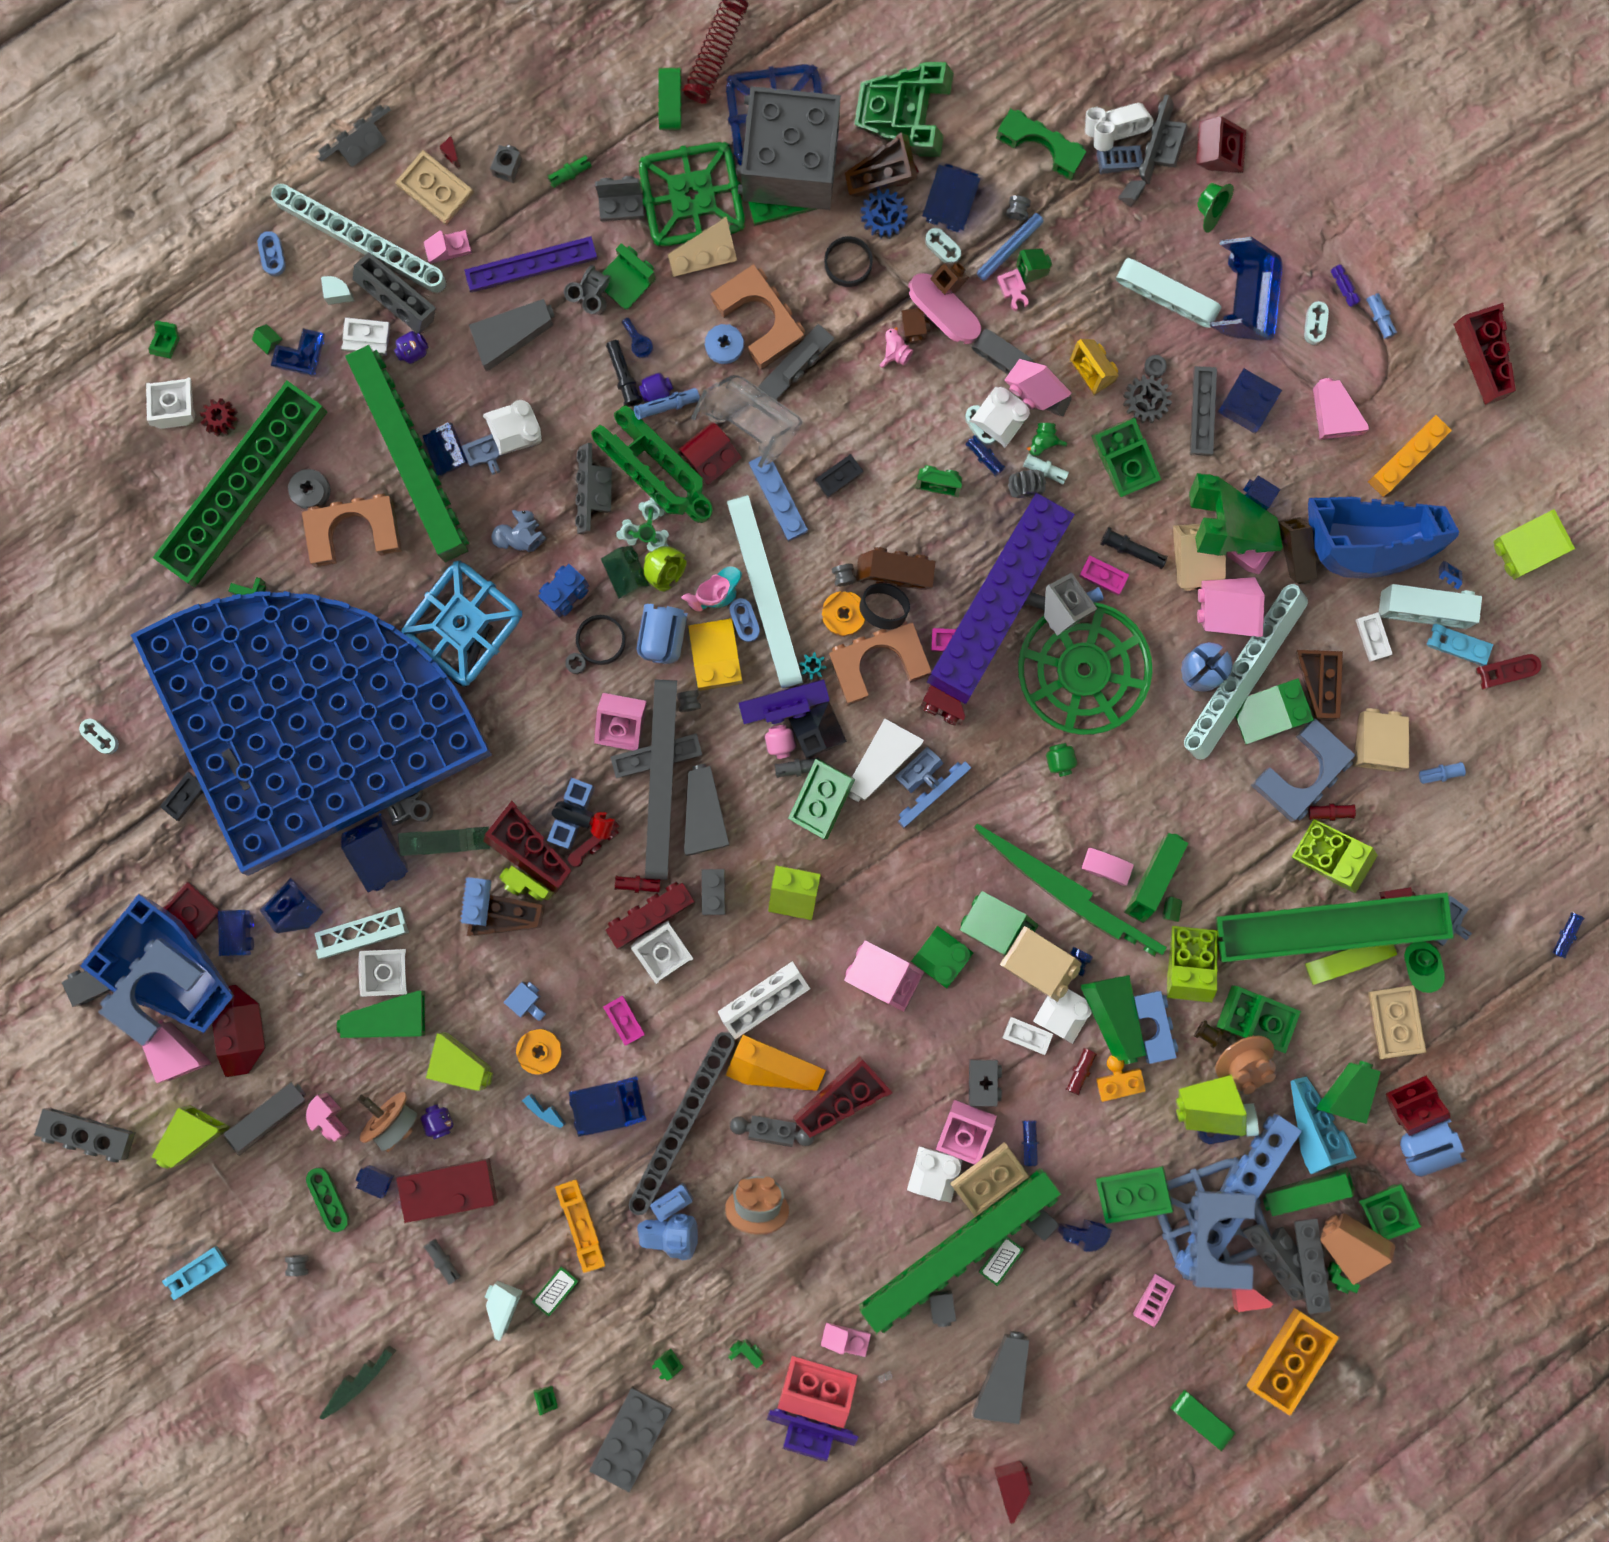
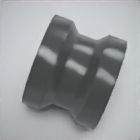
M1011 196L1009 199L1010 208L1007 209L1006 216L1018 221L1027 220V208L1030 207V199L1023 196Z
M843 564L832 568V573L836 577V587L857 582L852 572L854 569L853 564Z
M698 690L677 694V699L681 704L679 706L680 712L701 709V704L697 699L699 696Z
M308 1255L286 1256L287 1269L285 1270V1276L308 1275V1269L306 1268Z

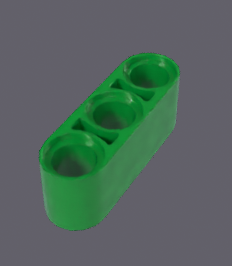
M681 68L658 69L659 130H681Z
M1185 1389L1170 1407L1220 1451L1226 1447L1236 1434Z

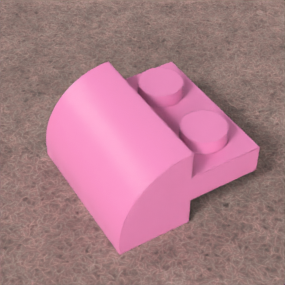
M328 1093L317 1095L310 1102L306 1112V1120L312 1131L322 1128L321 1133L329 1141L332 1139L334 1142L343 1139L350 1133L335 1116L342 1109Z

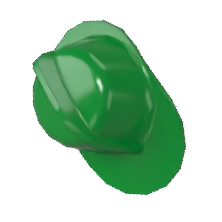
M1211 183L1200 195L1198 209L1205 216L1203 221L1204 232L1209 233L1215 228L1223 211L1230 203L1234 193V186L1232 184L1220 186Z
M1426 941L1411 943L1405 950L1404 958L1412 985L1424 993L1438 991L1445 981L1441 953L1438 948Z

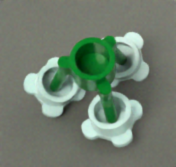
M652 498L647 502H640L639 510L642 511L647 523L639 526L632 524L631 520L625 519L622 522V528L616 533L617 538L624 539L628 545H634L639 537L641 541L648 542L647 549L649 551H653L661 546H668V531H655V527L652 525V520L663 516L665 511Z

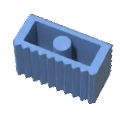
M466 878L465 896L462 902L464 905L461 911L463 914L460 921L466 924L486 926L492 881Z

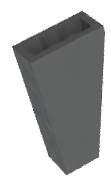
M544 299L470 324L469 327L484 369L486 371L491 370L552 327L551 318H554L555 315L551 304L546 305Z
M706 764L693 766V770L688 772L684 845L686 856L730 846L711 766L706 767Z
M290 1082L224 1133L225 1140L238 1156L242 1155L305 1103V1092L298 1084L294 1086Z
M1011 1331L1010 1335L1004 1334L973 1407V1418L1020 1424L1029 1339L1024 1337V1333Z

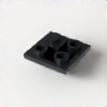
M829 701L810 709L803 717L789 718V722L806 759L847 742Z

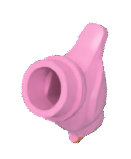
M898 327L887 330L885 333L887 342L886 355L880 367L884 368L892 361H896L897 364L906 365L913 354V350L908 345H905L904 339L898 334Z

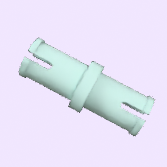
M1031 454L1027 455V459H1025L1023 467L1042 471L1044 477L1046 476L1062 485L1069 473L1052 465V462L1048 460L1045 462Z

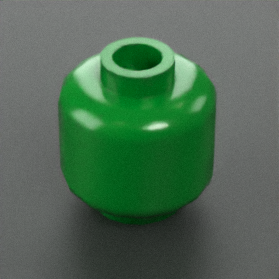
M1067 743L1049 747L1050 751L1046 753V760L1050 772L1058 773L1059 777L1072 774L1071 769L1078 765L1074 748L1067 746Z

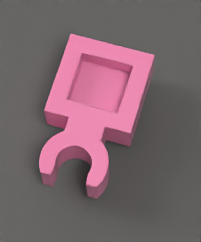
M1018 269L997 277L1004 298H1012L1011 308L1014 312L1018 309L1017 301H1022L1025 307L1028 306L1027 297L1021 294L1026 290V287Z

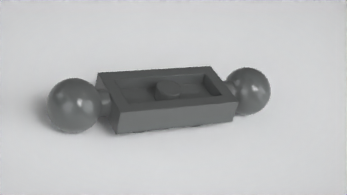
M753 1115L751 1123H748L745 1118L740 1116L733 1118L730 1122V1129L734 1134L741 1135L749 1132L748 1140L793 1147L794 1140H797L802 1146H810L815 1140V1136L810 1138L803 1129L795 1131L797 1123Z

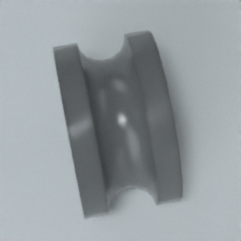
M573 653L566 658L565 665L571 673L580 674L586 668V661L582 655ZM579 658V662H582L581 667L577 666L576 669H572L573 666L570 665V662Z

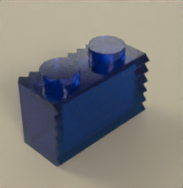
M250 910L218 911L219 956L251 955V950L254 949V939L250 937V928L254 926V918L252 914L250 915Z

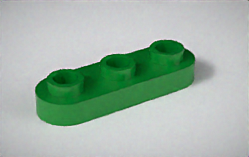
M317 1167L310 1170L306 1176V1183L328 1230L331 1232H341L349 1224V1215L333 1180L325 1168ZM317 1175L322 1176L323 1180L321 1183L316 1181ZM327 1195L332 1197L331 1203L325 1201ZM336 1216L341 1217L342 1221L340 1224L335 1222Z

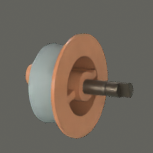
M405 1092L394 1095L381 1107L373 1103L369 1097L365 1098L362 1094L357 1097V1100L373 1114L360 1134V1141L362 1143L373 1139L382 1151L386 1150L389 1152L401 1138L404 1140L412 1133L413 1129L411 1126L417 1119V1113L405 1105L407 1100Z
M754 1176L739 1181L735 1186L733 1194L726 1202L725 1213L727 1219L735 1228L749 1234L761 1235L772 1233L786 1223L789 1217V1206L784 1198L782 1188L773 1178Z

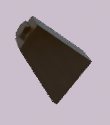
M1300 517L1278 521L1289 577L1298 584H1307L1313 579H1318L1312 527Z

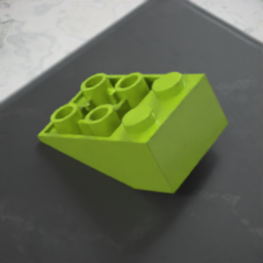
M1313 819L1292 858L1333 883L1356 894L1378 855L1373 847Z
M1172 926L1167 974V998L1212 1003L1217 992V930Z

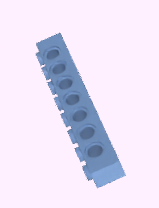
M1279 1115L1269 1116L1263 1124L1264 1130L1261 1135L1256 1136L1250 1144L1252 1149L1248 1155L1244 1154L1239 1160L1237 1172L1235 1174L1232 1173L1226 1180L1225 1185L1227 1187L1224 1192L1251 1193L1255 1195L1256 1202L1302 1131ZM1276 1134L1279 1141L1277 1145L1270 1146L1269 1137ZM1264 1153L1266 1162L1263 1165H1258L1256 1157ZM1251 1172L1254 1180L1251 1184L1246 1185L1243 1178L1246 1173ZM1228 1218L1226 1222L1220 1223L1218 1221L1212 1226L1210 1230H1215L1216 1238L1212 1242H1207L1211 1255L1216 1260L1219 1259L1244 1218ZM1194 1234L1190 1235L1187 1241L1189 1245L1186 1250H1181L1175 1259V1267L1188 1277L1190 1266H1193V1257H1190V1244L1194 1243Z

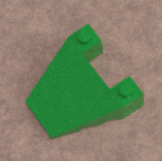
M924 62L916 68L909 70L905 68L899 70L897 74L890 76L886 74L861 82L854 125L888 142L895 139L902 132L908 135L912 153L922 157H941L944 135L936 125H925L930 94H951L953 71L946 62Z
M1196 474L1189 492L1191 508L1216 511L1217 519L1205 517L1202 519L1195 536L1198 553L1223 556L1227 552L1236 551L1237 554H1245L1246 550H1255L1256 553L1282 550L1281 534L1276 516L1219 476Z

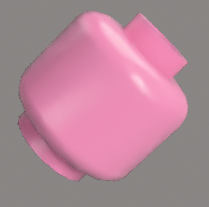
M786 725L770 727L769 732L765 734L767 751L770 755H776L777 759L789 757L790 752L796 748L793 730L786 728Z

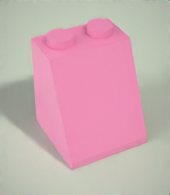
M1255 577L1202 581L1201 589H1198V601L1201 603V610L1197 611V619L1205 631L1256 637L1263 636L1264 593Z
M864 941L863 945H860L857 949L856 958L853 964L848 967L844 981L904 1012L924 971Z
M163 1020L158 1021L162 1027L147 1045L142 1046L156 1083L171 1081L211 1064L210 1060L171 1022L163 1023Z

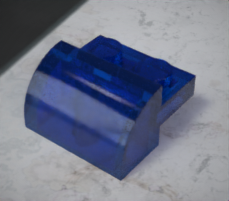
M1084 1219L1082 1228L1060 1223L1058 1232L1066 1242L1078 1244L1084 1252H1093L1106 1245L1110 1239L1112 1229L1106 1224Z

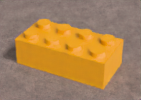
M1294 1308L1246 1386L1291 1416L1339 1337Z

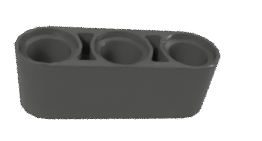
M988 329L982 331L972 346L975 353L1007 375L1019 359L1036 363L1032 358Z

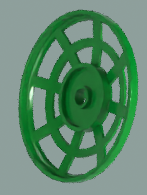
M1095 602L1093 603L1097 610H1095L1091 624L1077 623L1059 635L1054 633L1046 641L1039 653L1028 649L1036 632L1047 623L1045 617H1041L1025 637L1019 653L1018 678L1022 693L1029 706L1047 724L1058 730L1076 735L1104 733L1119 727L1130 719L1144 702L1151 685L1153 673L1150 649L1137 625L1117 609ZM1104 613L1120 621L1130 630L1133 636L1121 642L1112 632L1101 627ZM1074 631H1089L1086 643L1073 644L1068 633ZM1098 633L1108 638L1115 647L1104 652L1100 647L1096 646ZM1060 638L1066 650L1060 658L1048 656L1049 649ZM1137 644L1140 646L1144 660L1143 680L1130 677L1131 666L1126 650ZM1118 655H1121L1123 662V676L1111 673L1110 660ZM1025 658L1038 662L1037 676L1041 689L1032 694L1029 693L1025 680ZM1044 664L1057 667L1058 680L1047 685L1044 676ZM1080 664H1087L1089 666L1090 673L1083 676L1079 674L1078 666ZM1108 682L1121 684L1117 693L1111 700L1107 701L1101 690ZM1128 686L1141 689L1132 707L1123 716L1118 718L1111 707L1122 698ZM1063 687L1072 694L1070 705L1063 704L1052 693ZM1093 695L1099 704V707L1092 709H1078L1081 697ZM1047 697L1053 705L1067 712L1065 725L1048 717L1039 709L1035 702ZM1104 712L1110 721L1105 726L1092 729L1074 728L1076 715L1091 716Z

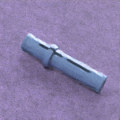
M696 388L680 393L673 392L668 397L634 406V413L636 418L640 420L667 410L681 409L687 404L698 402L700 396Z

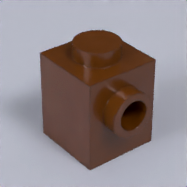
M955 261L943 263L930 279L946 295L957 293L970 277L965 273L966 269L964 266Z
M920 308L901 311L904 342L918 344L922 340H926L927 332H930L929 319H925L924 312Z

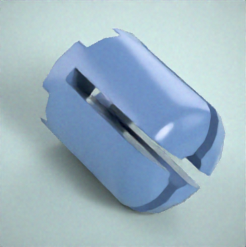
M645 604L636 648L638 655L644 660L660 664H671L678 661L681 655L688 613H684L682 609L670 606L653 609L654 604Z
M1212 642L1200 644L1188 653L1182 661V680L1194 691H1212L1231 674L1233 664L1228 651L1220 656L1218 652L1223 648L1221 645ZM1207 665V672L1201 676L1198 672Z
M1450 1119L1411 1136L1407 1133L1402 1136L1400 1148L1403 1155L1408 1157L1405 1158V1161L1411 1172L1415 1175L1425 1176L1467 1161L1464 1157L1461 1158L1460 1153L1464 1152L1457 1132L1452 1131L1447 1124L1451 1122Z

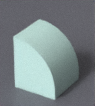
M332 276L321 277L323 296L328 305L354 301L351 291L342 280Z

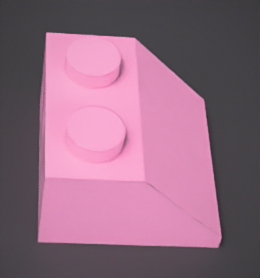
M1022 359L1018 360L1004 380L1010 386L1009 390L1013 394L1020 396L1031 410L1033 408L1045 410L1069 397L1071 394L1047 366Z
M602 693L597 708L594 743L632 751L639 749L645 719L646 701Z
M954 1100L936 1150L975 1165L983 1156L997 1116Z

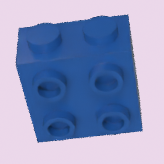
M570 564L566 567L564 565L561 566L555 573V579L551 583L546 582L539 590L540 594L538 597L559 618L562 615L566 616L573 609L574 606L572 604L577 599H583L589 591L587 589L589 584L586 579Z

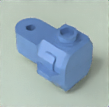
M682 1213L673 1214L669 1221L645 1220L638 1225L639 1244L643 1248L664 1250L670 1258H678L680 1260H690L693 1257L698 1244L697 1222L693 1216H687Z

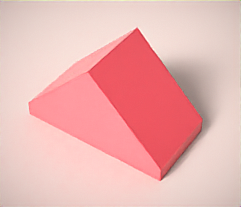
M1253 1288L1252 1290L1232 1289L1234 1309L1238 1312L1271 1308L1273 1303Z

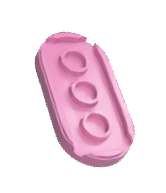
M926 273L915 275L908 284L910 289L909 295L912 301L950 339L956 342L964 341L963 344L973 343L981 332L980 322L977 317L954 293L944 295L931 281L932 275Z

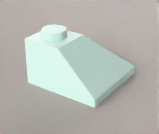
M497 1281L494 1286L490 1285L485 1295V1298L488 1299L486 1308L495 1339L498 1341L506 1334L522 1294V1290Z

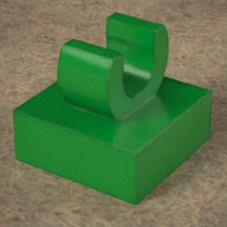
M671 1348L664 1352L652 1366L653 1369L658 1368L662 1374L659 1378H665L666 1381L673 1378L684 1368Z

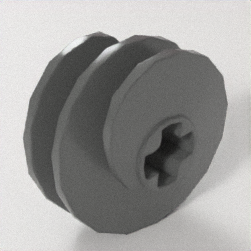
M303 469L295 473L290 479L288 494L291 500L301 508L307 509L312 506H323L330 498V484L318 471ZM311 486L313 487V490H312V491H311V490H308V492L305 491L306 488H310Z

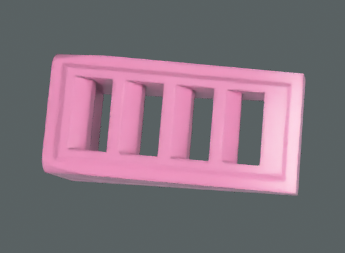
M1154 1274L1133 1315L1155 1327L1175 1285ZM1156 1283L1165 1287L1167 1289L1166 1292L1164 1293L1163 1291L1156 1288ZM1152 1291L1162 1296L1161 1301L1151 1296ZM1150 1300L1157 1304V1308L1155 1309L1148 1305L1147 1301ZM1144 1308L1153 1313L1152 1317L1143 1313Z

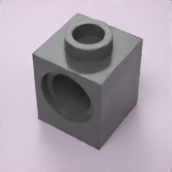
M506 145V147L498 146L490 167L493 177L514 183L522 162L519 150L510 145ZM506 159H511V160H512L511 164H509V165H502V162H503L504 160H506Z
M952 1291L930 1293L929 1300L933 1324H938V1327L951 1326V1322L956 1321Z

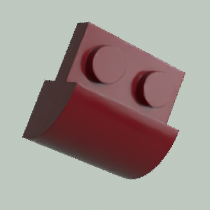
M714 422L708 424L678 449L691 467L702 477L706 485H709L742 458L731 444V440Z
M1427 1075L1385 1093L1395 1120L1399 1126H1403L1409 1136L1451 1118L1449 1110L1439 1098L1437 1089Z

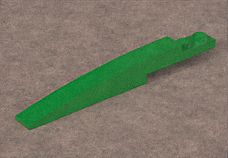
M976 824L973 829L1009 863L1076 915L1115 940H1119L1123 933L1126 941L1133 945H1136L1138 942L1144 946L1143 951L1154 957L1156 954L1163 955L1167 948L1166 946L1090 902L1089 900L1093 892L981 825Z

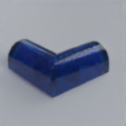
M302 329L298 349L276 345L271 367L315 377L325 334Z

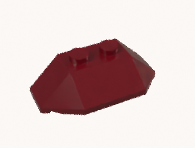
M238 985L228 986L234 997L212 1023L216 1056L225 1078L249 1074L266 1049L260 1003Z

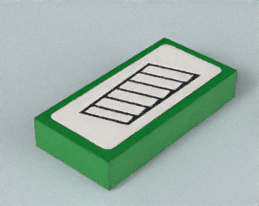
M1008 1236L1003 1238L1004 1242L994 1249L978 1271L996 1286L999 1285L1024 1250Z
M561 1266L534 1298L532 1303L549 1317L579 1280Z

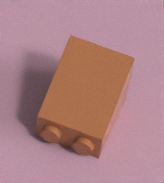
M1345 1213L1339 1216L1334 1214L1325 1221L1326 1224L1322 1229L1323 1232L1320 1240L1353 1285L1392 1263L1396 1247L1393 1242Z

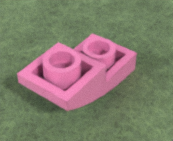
M1088 848L1082 869L1095 876L1105 877L1117 884L1127 886L1134 865L1105 852Z

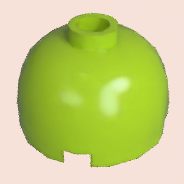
M661 546L650 551L646 555L644 563V575L647 581L654 588L662 592L672 588L669 586L675 579V582H678L687 565V561L683 559V557H686L685 554L670 546Z

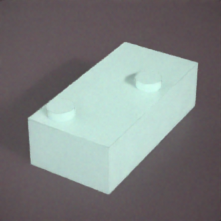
M1391 584L1381 591L1379 615L1380 618L1468 629L1479 623L1482 596L1475 595L1473 591L1456 593Z

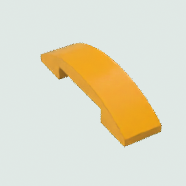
M577 1179L555 1186L561 1208L564 1210L577 1248L576 1252L583 1273L604 1267L605 1261L598 1236Z

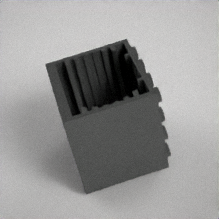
M750 87V96H744V105H748V115L745 122L746 133L742 166L737 165L736 175H741L742 185L739 184L738 194H743V201L831 210L840 124L841 95Z

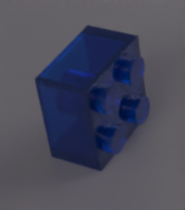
M1243 368L1217 412L1256 434L1282 390Z

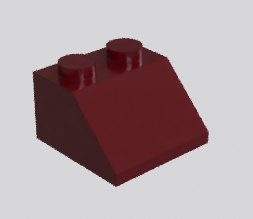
M1222 116L1199 121L1196 164L1209 171L1244 172L1246 129Z
M1020 1460L994 1468L1010 1524L1015 1523L1031 1494L1029 1486L1033 1485L1027 1466L1023 1467Z

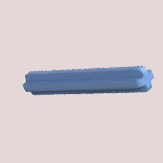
M1035 213L977 271L978 277L986 281L1043 223V218L1038 213Z

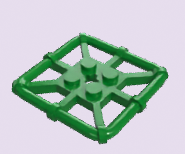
M713 142L691 147L684 145L680 146V149L649 154L641 157L638 161L640 163L639 175L644 197L642 202L646 208L651 237L654 240V244L658 247L660 245L672 246L683 244L702 233L699 216L715 214L721 219L727 217L728 224L731 225L729 226L731 235L739 231L742 232L745 228V215L741 194H738L739 184L741 185V182L738 181L734 156L730 144L727 142ZM718 151L706 169L690 172L688 156ZM725 156L730 183L713 187L711 174ZM682 157L685 173L670 176L652 163ZM648 170L668 183L670 195L652 197ZM689 190L698 193L695 195V199L691 200L690 196H686ZM727 192L732 193L736 219L716 207L714 195ZM671 203L673 216L659 233L654 206ZM694 218L696 232L667 237L678 220Z

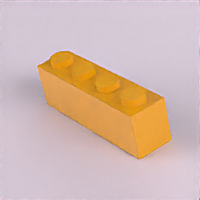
M1435 415L1368 483L1384 497L1452 430Z

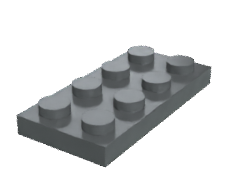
M631 1387L589 1472L630 1493L672 1407Z

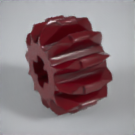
M219 398L216 403L214 399H211V406L203 405L206 412L200 413V416L204 418L201 421V425L206 427L208 433L214 432L215 436H220L221 432L224 435H228L227 429L229 428L235 430L232 423L239 422V419L235 417L238 411L232 408L233 404L230 401L225 403V400ZM219 414L222 416L221 420L216 418Z

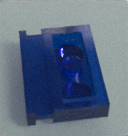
M447 422L430 431V433L422 435L438 476L442 477L444 474L468 464L453 423Z

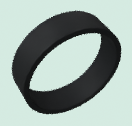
M852 236L838 238L826 250L824 257L826 274L831 281L839 286L854 287L860 285L868 278L872 270L873 258L871 250L859 238ZM843 243H854L861 246L867 252L870 260L867 272L859 279L853 281L838 279L830 272L827 265V258L832 249Z
M876 583L864 591L859 608L863 618L868 623L877 628L889 630L898 628L905 622L910 611V602L906 594L898 587L887 583ZM876 593L889 595L901 604L904 615L897 619L879 617L868 608L865 598Z
M594 615L584 620L579 626L576 633V645L580 654L587 661L597 665L610 664L617 660L624 651L626 644L625 633L621 625L612 617ZM598 619H605L615 623L622 633V644L619 651L612 658L603 661L588 658L580 647L582 630L588 623Z

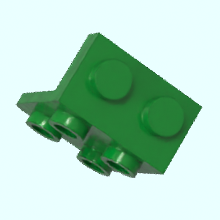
M621 243L616 248L617 257L602 274L611 276L610 283L604 292L623 309L628 310L652 285L656 278L653 271L654 267L646 260L641 261L637 257L638 253L631 246L625 247Z

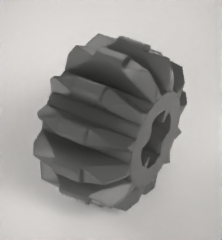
M1030 469L1028 471L1016 472L1009 476L1008 487L1011 496L1014 498L1033 497L1035 493L1043 494L1046 490V479L1044 473L1039 470Z

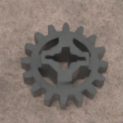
M1142 375L1141 381L1134 378L1132 381L1133 385L1128 384L1126 388L1129 392H1125L1123 395L1124 398L1128 399L1124 401L1123 405L1130 407L1127 414L1133 412L1135 414L1133 418L1137 419L1140 417L1141 423H1144L1146 419L1153 423L1155 417L1161 420L1163 417L1162 413L1167 414L1169 411L1166 406L1172 404V401L1167 399L1171 397L1172 392L1165 391L1169 385L1165 384L1162 386V378L1155 381L1154 375H1151L1149 379ZM1140 387V394L1133 397L1134 392ZM1145 395H1147L1148 399H1152L1150 403H1148L1147 399L1143 400ZM1162 401L1160 408L1155 411V404Z

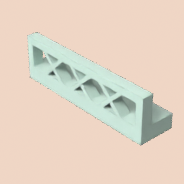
M402 907L314 933L319 948L316 950L318 959H325L409 933ZM397 913L400 925L393 927L386 925L385 922L389 915ZM383 917H384V919H383L382 922H380L379 920H377V919H379V918H383ZM369 921L380 924L378 930L374 933L369 934L363 931ZM352 927L359 931L354 939L347 940L342 937L347 928ZM341 930L339 935L334 933ZM331 934L337 937L333 945L324 948L321 936Z

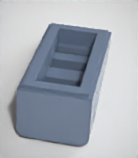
M1140 146L1112 147L1108 151L1097 150L1096 153L1100 174L1139 169L1143 162ZM1135 152L1136 162L1132 163L1131 153ZM1122 154H1126L1128 163H1124ZM1114 155H1118L1119 163H1115ZM1110 156L1111 164H1107L1106 157Z

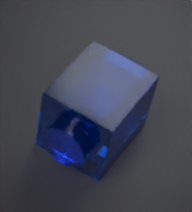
M1259 475L1254 480L1249 479L1243 488L1248 498L1266 510L1271 506L1281 490Z
M368 1165L364 1169H360L356 1177L358 1182L356 1188L382 1199L386 1196L394 1175Z

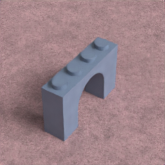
M1316 718L1308 723L1296 736L1318 759L1320 769L1314 784L1304 789L1293 787L1272 768H1267L1251 785L1290 822L1296 819L1300 821L1308 813L1306 808L1311 803L1315 805L1323 797L1321 792L1326 786L1330 788L1338 780L1337 774L1341 770L1345 772L1353 764L1351 759L1355 754Z
M159 938L156 941L152 939L144 948V951H146L145 955L141 959L138 957L129 968L132 971L127 977L122 976L115 985L117 990L112 996L108 994L100 1004L102 1008L99 1013L142 1046L150 1042L162 1025L138 1006L135 998V989L139 980L147 973L157 972L166 975L184 990L189 991L205 973L202 968L163 938Z
M1196 1191L1195 1196H1192L1191 1200L1192 1210H1195V1220H1191V1234H1194V1243L1190 1244V1257H1193V1266H1190L1189 1269L1190 1281H1193V1285L1196 1287L1252 1290L1253 1266L1249 1263L1216 1260L1208 1249L1207 1238L1210 1229L1219 1220L1225 1218L1255 1219V1195L1251 1193Z

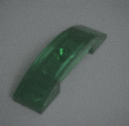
M489 826L457 830L398 833L400 856L490 849V846L483 842Z

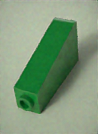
M1168 833L1162 839L1124 911L1125 914L1144 923L1156 911L1189 844L1181 836Z
M1126 975L1082 984L1081 990L1112 1056L1116 1057L1119 1061L1124 1060L1125 1064L1138 1062V1057L1146 1056L1130 976Z
M415 991L340 1015V1020H337V1033H340V1038L425 1036V991Z
M1346 1167L1267 1190L1263 1201L1266 1211H1271L1272 1216H1277L1353 1197L1355 1187L1349 1168Z

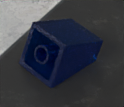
M941 162L938 165L922 214L923 217H926V222L938 225L939 222L946 224L947 229L959 232L960 229L964 230L983 175Z
M382 814L341 834V849L368 893L373 890H381L386 886V883L392 880L398 881L402 879L408 872V864Z
M637 1076L569 1092V1103L573 1110L574 1126L578 1137L624 1128L646 1121Z

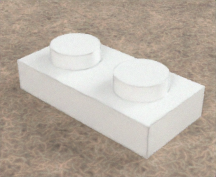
M1379 612L1356 619L1369 662L1393 655Z
M1010 1017L1002 1038L1045 1055L1053 1034Z

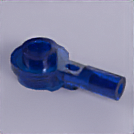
M625 318L622 324L632 338L631 349L633 354L639 358L648 357L653 351L652 341L648 337L639 334L631 320Z

